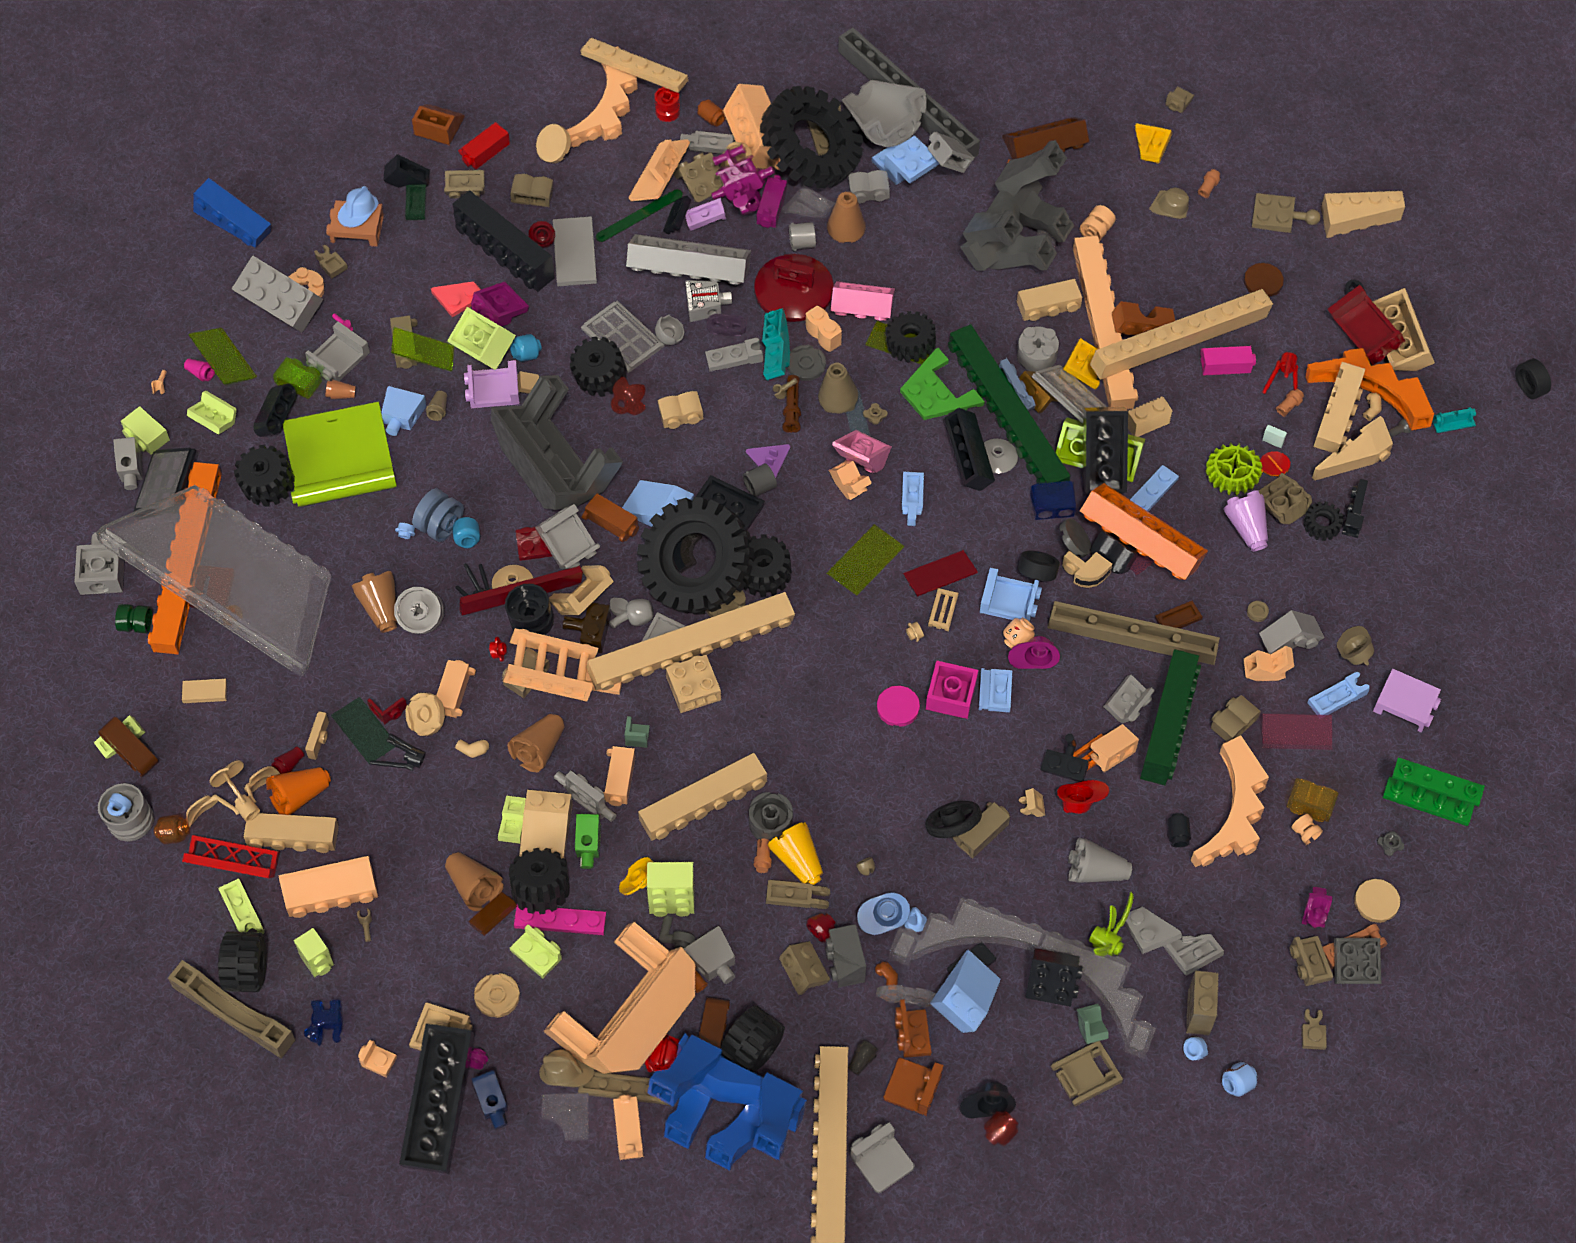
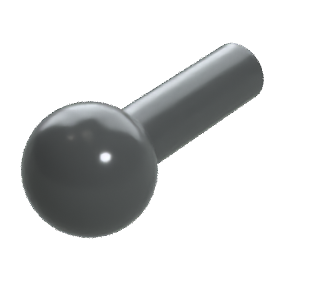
M1402 419L1398 426L1388 430L1391 438L1402 432L1410 433L1413 431L1405 419Z

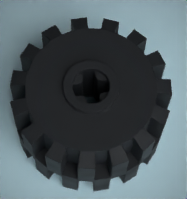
M595 336L592 337V341L583 340L581 347L577 345L574 348L576 354L571 353L570 368L581 390L584 392L588 391L589 395L595 396L596 392H598L600 397H605V392H610V395L615 393L614 388L618 387L620 389L623 385L621 380H626L627 376L625 372L627 367L619 347L617 348L614 341L609 342L606 337L598 340V337Z
M259 445V449H255V447L249 448L250 452L247 454L243 452L240 455L242 460L236 461L235 466L237 469L234 470L236 482L249 501L252 500L253 504L259 506L260 501L264 507L270 506V502H274L275 505L279 504V499H286L289 496L287 491H292L294 488L292 482H295L293 470L284 454L280 450L277 451L275 447L270 445L267 449L265 445Z
M761 534L759 539L756 536H752V542L749 543V546L754 550V559H749L748 564L753 567L750 577L744 575L742 581L746 585L743 589L746 591L749 588L750 594L754 596L757 592H760V597H766V593L771 592L772 596L777 595V589L783 591L786 588L785 582L789 583L791 580L792 568L789 550L786 549L783 541L778 543V538L772 536L771 539L767 538V534Z
M533 848L532 852L526 850L522 852V857L516 856L513 859L514 864H510L509 879L512 898L515 903H518V908L522 911L527 908L528 913L534 914L535 911H539V914H546V910L553 912L557 910V905L562 906L565 903V898L569 897L570 886L566 861L564 858L561 859V854L558 852L552 854L551 849L545 848L544 851H540L539 848Z
M225 932L220 944L218 957V975L222 990L227 992H260L265 980L267 966V948L262 932Z
M755 1005L745 1011L726 1034L721 1045L722 1056L754 1073L775 1052L781 1042L785 1027Z

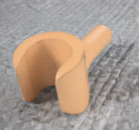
M162 370L158 380L151 382L153 394L160 390L161 394L165 393L163 383L167 373L165 370Z

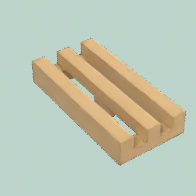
M938 588L928 623L929 627L934 626L937 629L942 628L949 631L959 593ZM943 594L945 598L938 621H934L940 597ZM949 596H951L953 599L947 621L942 623Z

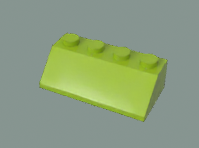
M1066 418L1062 426L1056 454L1062 463L1083 468V423L1075 419ZM1128 434L1127 481L1133 482L1145 439Z

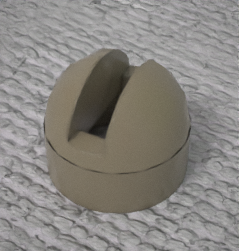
M872 857L856 863L858 871L863 875L868 876L870 872L873 873L875 870V863Z

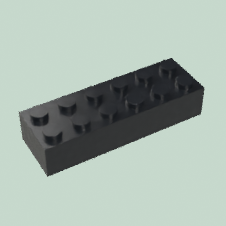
M469 190L453 203V215L457 231L461 234L465 233L474 245H480L488 256L492 255L495 257L500 266H506L515 278H521L529 289L533 288L539 292L555 278L552 255L472 191Z
M426 1023L399 1165L402 1167L445 1174L450 1173L475 1037L472 1030Z

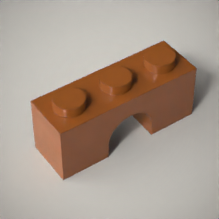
M1122 301L1111 313L1116 333L1126 335H1138L1176 321L1173 309L1155 306L1146 317L1140 312L1138 304Z

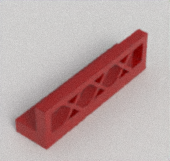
M192 835L189 853H184L182 862L259 877L274 878L279 851ZM197 841L205 842L209 851L203 855L195 854ZM220 846H226L231 853L225 859L219 858L215 852ZM242 850H247L252 857L246 863H242L236 855ZM263 854L272 855L270 868L263 867L259 862L258 858Z

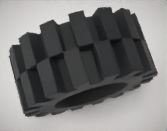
M1317 502V505L1312 504L1304 518L1303 525L1306 526V533L1310 531L1309 536L1315 535L1316 540H1319V537H1322V541H1326L1327 537L1329 540H1332L1333 536L1336 537L1343 524V514L1339 513L1340 509H1334V504L1328 506V502H1324V505L1321 502ZM1319 516L1327 517L1331 525H1319L1315 519Z

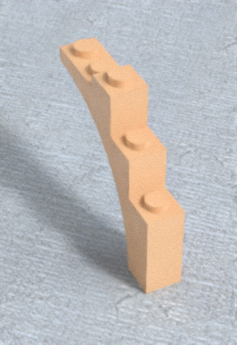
M602 63L607 76V85L603 98L586 119L566 130L570 134V147H577L581 143L595 140L599 136H602L605 141L615 139L622 134L621 122L617 116L621 117L630 112L629 100L626 94H631L634 90H637L636 76Z
M1242 736L1222 744L1220 755L1227 766L1232 783L1233 799L1231 812L1219 833L1207 844L1193 852L1191 861L1195 867L1201 864L1202 866H1207L1214 861L1215 857L1220 855L1225 857L1232 853L1233 849L1237 856L1243 853L1249 855L1257 849L1260 838L1251 824L1261 819L1264 806L1256 794L1266 788L1269 777Z

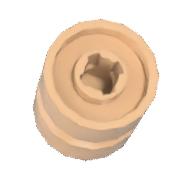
M1097 205L1080 225L1082 235L1084 237L1098 236L1100 241L1115 223V215L1109 208Z

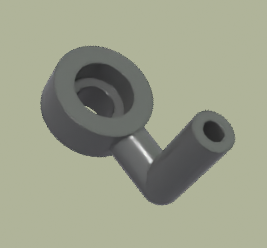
M664 916L659 935L660 942L671 943L675 945V948L682 947L684 949L695 941V936L686 932L676 931L673 934H669L673 918Z

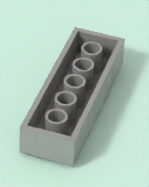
M635 234L628 243L626 267H632L631 269L635 271L648 269L656 274L669 272L672 276H682L684 274L690 275V278L693 279L705 277L714 282L727 280L730 284H741V282L744 283L749 274L751 250Z

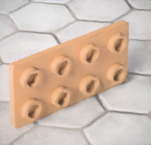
M688 139L677 141L665 140L659 143L629 196L630 201L658 199L662 195L664 188L670 181L673 172L678 167V163L690 144Z

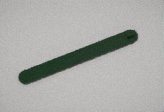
M679 189L673 190L596 234V240L604 242L682 198V191Z

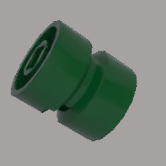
M130 604L118 605L115 616L117 631L131 632L134 629L136 633L148 634L150 632L152 623V608L150 606L138 605L134 608Z

